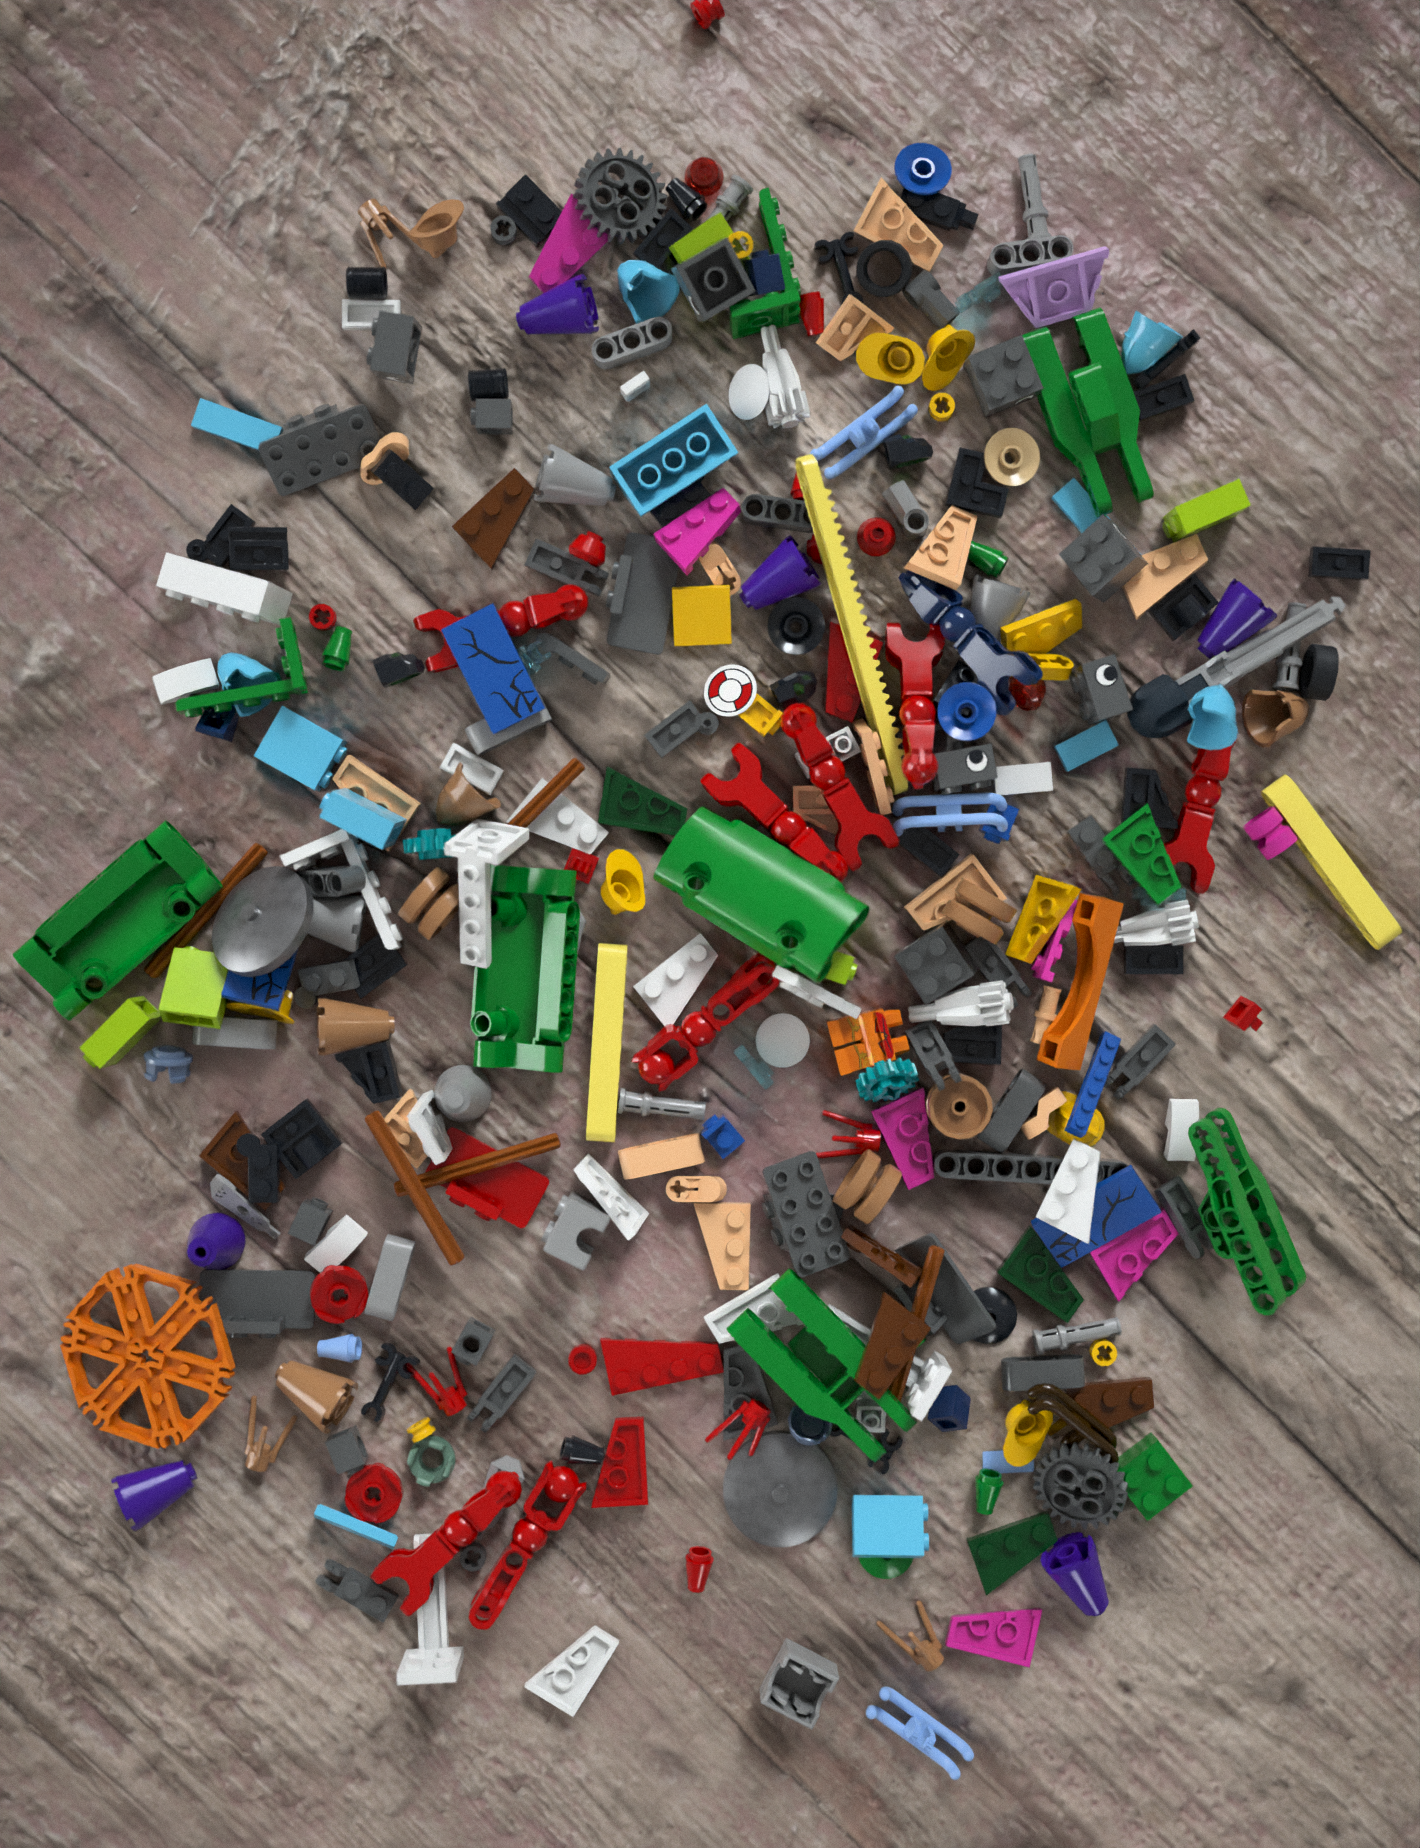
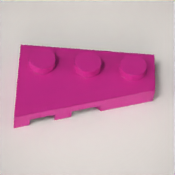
M572 193L528 276L542 293L567 281L608 242V234L603 233L599 238L597 237V227L591 230L587 229L591 222L589 219L580 220L584 210L575 209L578 200L573 197Z
M722 488L653 534L654 539L688 576L693 570L692 565L700 556H705L709 551L708 546L717 536H721L741 513L740 504Z
M1074 900L1045 943L1041 955L1038 954L1031 964V970H1034L1032 977L1047 982L1053 981L1055 973L1051 972L1050 968L1061 957L1063 949L1062 944L1059 942L1061 938H1066L1069 933L1077 900Z
M924 1087L871 1111L897 1169L902 1172L901 1177L908 1190L934 1178Z

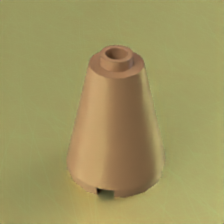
M327 998L317 999L318 1055L326 1056L388 1040L389 1034H393L395 1031L394 1016H389L387 1010Z
M293 1360L287 1364L282 1363L275 1373V1378L277 1379L276 1386L325 1434L331 1432L328 1427L332 1423L336 1426L340 1423L355 1398L350 1395L352 1388L358 1390V1383L351 1379Z

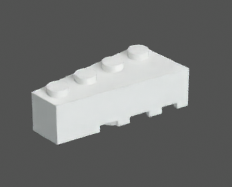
M167 552L156 586L167 590L165 595L182 601L185 596L191 598V603L208 608V605L211 604L217 606V611L229 615L237 612L242 614V618L259 623L260 619L279 626V619L286 618L293 595L291 592L269 581Z

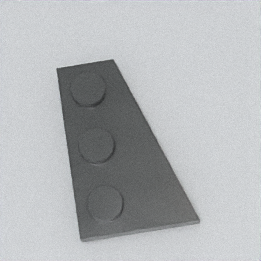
M739 1344L725 1348L724 1421L739 1409L744 1400L749 1403L754 1398L771 1410L769 1414L771 1419L765 1428L778 1425V1419L761 1367ZM743 1414L723 1430V1441L740 1436L746 1426L741 1420L744 1416ZM758 1427L755 1430L751 1429L749 1433L757 1431Z

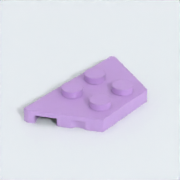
M1104 246L998 277L999 282L1035 328L1057 323L1092 310L1095 301L1094 294L1099 288L1102 278L1100 272L1104 259H1108L1109 249Z

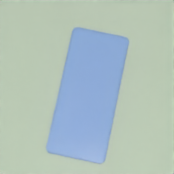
M1003 1450L984 1451L982 1453L983 1469H993L1000 1473L1034 1471V1459L1029 1464L1016 1467L1007 1463Z

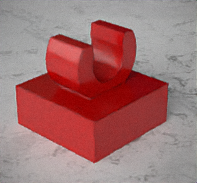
M572 848L564 870L577 871L576 879L589 884L600 858Z
M1240 996L1223 1018L1229 1024L1242 1031L1251 1027L1256 1032L1263 1024L1257 1017L1263 1009L1255 1002Z

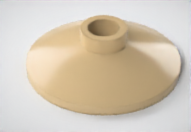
M1006 428L1000 430L986 444L984 450L985 467L990 476L1002 485H1022L1035 475L1039 467L1040 452L1038 445L1031 435L1021 429ZM1006 454L1011 455V464H1008L1005 461Z

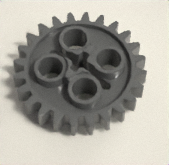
M609 148L606 149L604 157L597 152L593 158L594 161L588 158L584 165L585 168L581 167L578 173L580 178H577L574 186L578 189L575 190L573 197L580 199L575 209L584 210L580 220L589 219L591 222L587 229L591 230L597 227L598 238L603 233L608 234L607 239L609 243L614 236L618 237L620 245L623 244L626 237H628L631 244L635 242L637 235L640 239L644 240L647 231L650 233L654 229L655 224H658L663 218L660 214H663L666 210V206L662 203L667 199V195L660 193L664 189L665 183L656 182L661 175L660 172L651 173L650 170L653 163L651 162L646 166L643 165V155L639 156L637 160L633 159V150H630L627 156H623L621 148H618L615 155L612 154ZM609 173H615L620 180L612 179ZM634 188L641 189L645 196L636 194ZM618 193L623 196L622 199L617 196ZM595 197H603L607 204L599 203ZM621 212L628 213L632 220L625 219Z
M1077 1442L1073 1443L1072 1449H1069L1065 1443H1062L1060 1451L1053 1446L1050 1454L1045 1452L1042 1460L1038 1461L1033 1476L1035 1480L1033 1489L1038 1491L1036 1499L1044 1500L1042 1508H1051V1517L1059 1514L1061 1516L1060 1523L1063 1524L1068 1519L1071 1520L1072 1528H1075L1078 1522L1082 1524L1084 1530L1087 1529L1088 1523H1091L1095 1529H1098L1100 1521L1107 1526L1109 1525L1110 1518L1116 1520L1118 1513L1123 1511L1126 1503L1128 1483L1123 1481L1125 1473L1117 1472L1119 1463H1109L1110 1454L1101 1457L1099 1455L1100 1448L1091 1452L1089 1444L1086 1443L1083 1449H1079Z

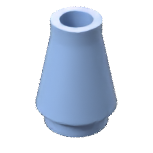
M353 1334L319 1340L317 1354L318 1357L352 1363L354 1360L361 1358L362 1341L360 1337H355Z

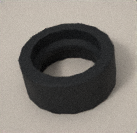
M879 240L868 245L860 254L857 262V278L860 285L869 294L876 297H890L899 293L908 284L912 275V260L908 251L901 244L892 240ZM880 251L894 253L901 263L899 279L889 286L875 284L868 275L870 258Z
M1311 644L1303 657L1299 678V691L1303 698L1326 701L1330 698L1337 680L1339 667L1338 651L1333 646Z

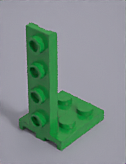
M769 187L759 192V210L771 255L779 253L785 289L781 290L780 294L778 292H771L765 294L760 299L752 301L750 299H742L729 306L730 331L733 339L761 333V328L764 326L775 325L776 329L800 322L798 314H800L799 303L801 301L799 296L801 295L798 277H792L791 269L794 268L792 253L785 250L783 243L787 241L784 224H778L776 215H780L779 204L776 197H771Z
M291 617L279 619L281 627L275 628L278 644L281 650L285 649L286 656L281 657L284 674H286L287 678L291 677V679L178 699L175 704L177 712L180 715L185 714V718L202 716L203 710L214 709L215 713L232 710L231 705L243 703L244 707H254L261 705V700L272 698L273 702L289 700L292 694H308L295 625Z

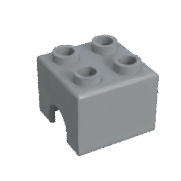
M572 1191L569 1197L562 1196L554 1215L558 1216L556 1223L550 1221L541 1241L546 1243L544 1246L545 1252L581 1270H585L592 1257L591 1254L594 1247L582 1241L580 1232L586 1228H593L604 1233L610 1217L600 1204Z
M786 1638L759 1688L761 1704L812 1730L820 1716L819 1711L827 1692L832 1693L839 1680L837 1664Z

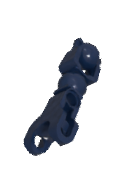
M909 570L901 573L898 578L906 596L909 597V601L922 620L934 626L940 624V631L943 637L955 643L953 647L958 650L959 655L976 673L978 678L977 684L984 687L992 695L996 704V714L1008 715L1016 705V700L1008 687L1010 677L1013 676L1024 685L1036 684L1043 676V672L1038 664L1026 652L1008 651L982 624L976 625V619L972 612L965 607H960L963 597L956 590Z

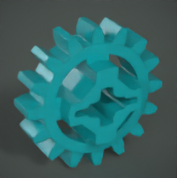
M446 828L417 831V838L403 840L404 854L419 853V860L452 858L453 856L445 855L444 844L455 835H451V829Z
M898 1058L891 1062V1059H887L886 1062L881 1060L874 1063V1068H865L866 1073H859V1079L855 1080L860 1098L864 1097L865 1101L872 1099L873 1102H877L880 1099L884 1101L888 1099L895 1100L900 1097V1093H908V1088L915 1087V1082L919 1081L915 1063H911L910 1059L902 1061V1058Z

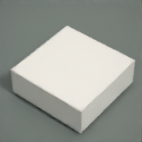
M642 371L623 384L620 390L626 402L631 401L650 388V379L645 371Z

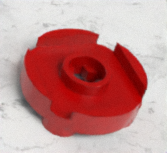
M329 1265L325 1267L323 1272L318 1274L313 1280L310 1288V1299L315 1313L322 1320L334 1324L345 1323V1320L353 1316L354 1318L358 1317L366 1308L369 1297L364 1276L348 1266ZM343 1289L344 1293L347 1294L346 1297H340L338 1300H335L333 1292Z
M382 1463L365 1465L362 1470L353 1473L348 1480L345 1490V1504L349 1512L356 1519L363 1522H385L397 1512L404 1495L402 1482L391 1468L386 1467ZM369 1487L378 1488L381 1491L379 1493V1500L374 1497L371 1499L367 1497L370 1492Z

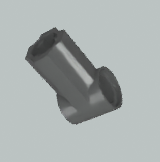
M923 270L902 289V293L914 308L921 309L940 330L953 322L960 311L940 291L941 287L934 276L927 270Z

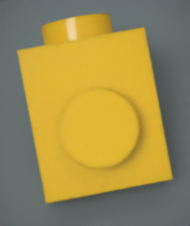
M757 693L751 706L738 715L762 737H765L767 733L773 736L781 727L780 718L782 712L776 710Z

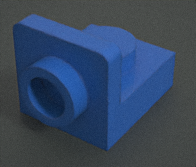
M989 804L986 813H995L1003 816L1008 823V828L1006 831L1000 832L995 825L983 824L980 825L978 831L985 833L984 839L996 844H1000L1001 840L1009 841L1011 836L1009 833L1019 809L1007 805V809L1001 812L997 810L995 805Z
M714 1114L702 1124L705 1129L701 1131V1135L707 1139L723 1159L745 1142V1139L724 1114L719 1117Z

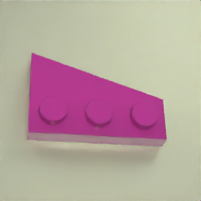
M1162 1207L1160 1208L1162 1213L1090 1252L1091 1257L1118 1302L1124 1297L1125 1292L1134 1281L1137 1282L1143 1275L1142 1272L1154 1259L1156 1260L1179 1234Z
M1034 1608L951 1615L945 1645L1030 1668L1042 1609Z

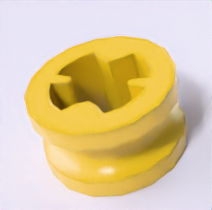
M737 231L728 237L731 245L733 240H739L740 238H743L746 242L743 243V245H746V250H740L736 253L738 259L749 256L753 250V240L744 231Z
M947 393L935 394L929 403L928 411L930 416L939 422L948 420L955 409L954 399ZM939 401V404L942 401L947 402L946 409L948 412L945 413L943 410L942 413H938L935 403Z
M1102 1338L1091 1343L1089 1354L1098 1365L1109 1366L1117 1358V1349L1108 1339ZM1100 1346H1103L1105 1349L1107 1346L1110 1347L1107 1351L1109 1356L1105 1359L1102 1356L1097 1358Z
M429 1417L417 1421L406 1430L408 1434L411 1433L413 1435V1443L426 1438L436 1430L434 1426H430Z

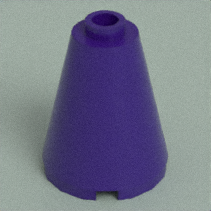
M584 274L577 275L520 305V312L516 313V320L520 330L524 329L526 334L597 333L599 326L594 327L593 322L599 320L595 298L591 287L585 288L583 281L588 280Z
M791 535L786 537L740 586L743 592L739 596L747 608L753 606L755 610H758L822 584L806 554L802 553L801 550L798 551L797 546L799 544Z
M1234 578L1229 583L1197 641L1201 645L1197 649L1209 659L1223 651L1228 653L1274 621L1277 614L1270 607L1266 608L1257 595Z
M216 1212L201 1217L193 1224L188 1235V1258L193 1264L210 1270H222L231 1267L240 1259L246 1244L244 1229L238 1220L223 1213Z
M184 1460L118 1475L112 1478L111 1482L112 1484L118 1483L119 1488L114 1490L116 1499L125 1519L129 1520L132 1518L135 1522L131 1529L136 1532L195 1486L193 1480L198 1477L191 1463L186 1465Z
M1082 1532L1070 1533L1057 1538L1058 1541L1053 1544L1054 1547L1049 1552L1045 1550L1042 1553L1040 1561L1043 1569L1085 1615H1101L1106 1610L1109 1600L1094 1540L1090 1535L1084 1537Z

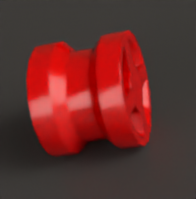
M694 0L690 3L691 10L703 29L709 28L711 22L715 19L721 20L725 17L724 9L719 0Z

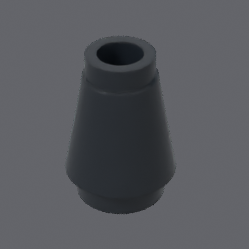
M674 178L668 183L666 192L685 219L689 218L691 221L700 218L707 208V203L704 201L705 197L678 178Z
M574 1435L571 1438L565 1436L560 1450V1460H565L566 1464L600 1465L603 1459L604 1448Z

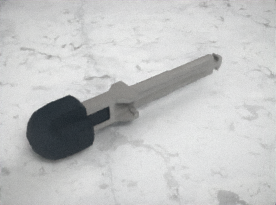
M1330 597V604L1321 600L1275 628L1265 630L1228 653L1223 651L1176 681H1173L1169 675L1165 674L1141 686L1130 698L1133 710L1127 712V716L1132 728L1141 736L1148 738H1163L1174 734L1192 723L1193 718L1189 713L1188 707L1196 693L1212 685L1221 684L1225 689L1232 687L1241 677L1283 654L1285 649L1335 621L1336 617L1333 613L1336 611L1340 616L1346 605L1340 597Z

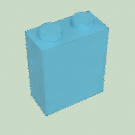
M281 706L254 757L319 792L321 788L325 789L331 782L333 777L331 770L335 763L340 764L347 753L345 745L347 742L292 710Z
M347 788L333 790L331 794L326 793L320 804V809H322L320 818L380 849L395 845L407 821L406 818Z
M853 1495L851 1498L852 1557L922 1558L924 1551H929V1534L924 1533L923 1521H928V1504L923 1503V1496Z

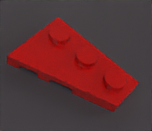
M830 621L825 713L852 723L861 698L841 627ZM873 638L874 641L869 646L871 649H876L877 653L873 656V660H877L884 642Z
M644 1416L615 1418L591 1508L648 1505Z

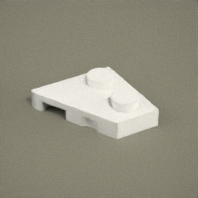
M430 1090L421 1095L407 1117L410 1128L413 1132L417 1133L422 1142L425 1154L431 1157L434 1164L437 1165L447 1159L453 1148L446 1133L442 1115H434L430 1101L435 1099L433 1090Z

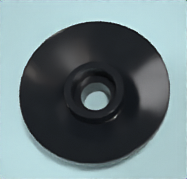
M792 597L781 601L774 607L768 619V634L772 643L779 650L790 655H802L812 651L819 645L825 632V620L821 610L812 601L801 597ZM799 623L801 631L793 632L790 629L791 624Z
M982 1287L974 1290L988 1313L995 1314L994 1322L996 1323V1328L992 1332L973 1340L982 1344H995L1003 1341L1012 1333L1017 1322V1309L1013 1300L1006 1292L995 1287Z

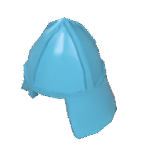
M628 260L620 264L617 270L619 290L636 324L654 317H663L675 303L679 294L680 285L675 276L659 270L644 260Z
M1135 311L1128 331H1125L1122 342L1121 359L1128 375L1140 373L1153 366L1184 337L1164 323H1156L1140 312Z
M230 652L222 655L217 664L218 676L223 691L282 680L279 673L270 670L259 661L238 653ZM272 698L261 700V705L254 707H244L243 703L234 706L240 717L250 716L266 707L272 701Z
M1221 684L1206 687L1196 693L1188 707L1189 713L1194 720L1187 743L1207 750H1219L1231 746L1237 740L1238 735L1236 710L1232 697Z

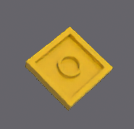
M730 585L672 587L674 646L732 644Z

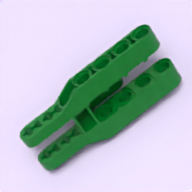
M1101 307L1072 317V319L1074 318L1075 328L1080 340L1078 343L1079 348H1083L1089 365L1069 372L1070 385L1049 329L1045 326L1022 335L1044 388L1040 391V395L1037 396V400L1054 446L1078 468L1097 517L1113 512L1112 501L1095 455L1109 450L1117 449L1135 500L1140 503L1154 497L1153 487L1136 443L1140 409L1107 318Z
M1216 1108L1209 1112L1205 1118L1193 1123L1188 1130L1190 1142L1208 1185V1192L1201 1202L1198 1212L1217 1255L1224 1259L1233 1258L1254 1309L1262 1315H1271L1284 1304L1286 1297L1295 1294L1304 1285L1306 1273L1268 1183L1250 1158L1233 1116L1224 1108ZM1216 1118L1223 1119L1224 1124L1221 1126L1220 1124L1216 1125L1213 1120ZM1200 1129L1206 1130L1208 1135L1206 1137L1204 1135L1200 1136L1198 1131ZM1220 1132H1227L1228 1135L1222 1138ZM1204 1143H1212V1146L1206 1149ZM1227 1145L1233 1146V1145H1234L1235 1151H1234V1152L1227 1151V1149H1226L1225 1146H1227ZM1211 1156L1218 1157L1219 1163H1211L1209 1158ZM1231 1159H1239V1161L1233 1164ZM1216 1170H1222L1224 1173L1217 1176ZM1251 1195L1259 1200V1205L1251 1200ZM1262 1222L1269 1225L1271 1232L1263 1227ZM1273 1248L1280 1251L1282 1258L1275 1255ZM1254 1266L1261 1270L1262 1275L1256 1273ZM1285 1276L1290 1277L1294 1285L1289 1284L1286 1281ZM1265 1293L1273 1298L1274 1303L1266 1298Z
M789 1268L768 1289H771L785 1304V1309L789 1313L792 1311L805 1325L787 1343L790 1349L749 1308L726 1329L732 1338L806 1414L838 1425L876 1463L886 1453V1450L847 1407L860 1394L866 1391L905 1432L913 1428L918 1421L888 1388L881 1398L878 1399L854 1381L866 1345Z

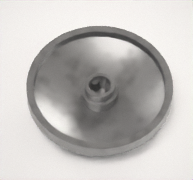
M280 866L257 870L241 880L221 904L214 921L212 946L218 961L233 973L245 977L266 974L286 962L301 945L312 921L314 902L308 883L294 871Z
M783 1430L762 1433L754 1455L749 1456L748 1452L754 1439L752 1437L740 1446L725 1470L723 1497L730 1519L745 1536L762 1545L790 1547L808 1541L825 1527L836 1505L838 1493L837 1480L830 1459L820 1446L803 1445L795 1440L790 1431Z

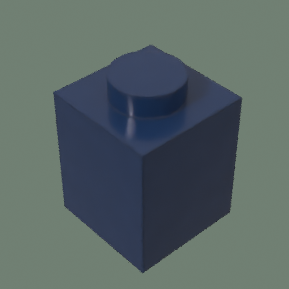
M768 249L752 252V259L742 261L744 270L755 289V292L749 296L785 289L779 253L769 255Z

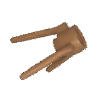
M370 199L358 209V214L363 219L360 225L366 232L381 267L387 268L371 229L374 231L381 229L388 239H392L393 234L386 226L387 219L423 249L418 239L410 236L411 230L400 222L388 210L386 205L380 206L376 199Z
M253 1395L251 1397L247 1446L244 1452L247 1455L245 1466L253 1471L265 1472L269 1463H275L277 1454L293 1428L297 1416L293 1415L272 1451L270 1450L271 1446L265 1443L268 1430L266 1426L262 1427L259 1440L254 1443L257 1397Z
M917 1601L916 1605L931 1642L929 1640L920 1642L913 1632H909L908 1636L916 1646L915 1651L881 1621L876 1622V1625L911 1656L917 1665L921 1664L927 1672L935 1670L944 1661V1657L939 1651L942 1645L934 1633L921 1601Z

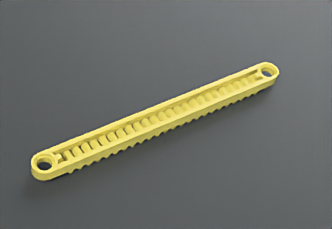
M809 454L796 459V472L868 726L872 733L877 732L881 749H877L879 760L884 759L888 776L883 777L886 787H891L894 796L908 791V781L904 777L901 768V757L904 755V751L898 749L902 739L895 738L899 728L892 727V723L896 718L889 716V712L893 707L885 703L889 698V694L882 692L886 687V683L879 682V679L883 676V672L876 671L880 661L873 660V656L877 651L876 649H871L869 645L874 640L866 636L871 629L863 625L867 616L860 614L864 605L857 603V599L861 594L853 590L858 583L850 579L854 574V570L847 569L851 559L845 558L844 554L848 551V548L840 544L845 537L837 533L841 528V524L834 523V520L838 517V513L831 512L835 502L827 498L832 491L825 489L818 463L815 457Z

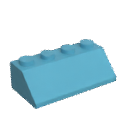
M706 403L611 465L609 470L626 499L642 517L737 455L738 451Z

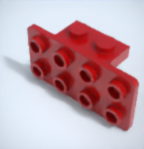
M451 1127L446 1133L449 1136L453 1148L444 1162L435 1165L431 1160L425 1172L494 1152L497 1149L456 1127ZM516 1161L441 1184V1186L447 1189L445 1194L450 1196L449 1200L452 1203L463 1208L465 1205H468L476 1210L474 1214L481 1219L490 1221L492 1218L496 1221L500 1217L518 1228H525L550 1181L545 1175Z

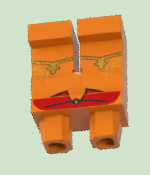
M882 1008L862 1012L857 1019L848 1015L826 1020L833 1047L860 1040L858 1043L834 1048L841 1076L875 1066L874 1063L881 1060L885 1062L887 1059H891V1061L896 1060L895 1056L910 1050L906 1035L891 1038L888 1028L903 1025L899 1009L884 1011Z

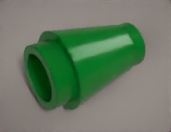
M971 541L967 558L987 576L990 577L992 575L998 578L1009 558L1004 555L1003 551Z
M341 626L335 627V631L321 655L323 666L335 671H344L345 667L349 665L352 631Z
M981 1469L979 1470V1475L975 1477L976 1511L984 1515H991L993 1513L1004 1484L1001 1479L1002 1474L996 1470Z

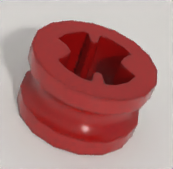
M317 604L311 608L309 620L316 629L328 631L335 626L337 615L330 606ZM322 610L324 613H330V617H327L329 620L327 624H323L321 621L316 622V618H319L317 615L319 611Z

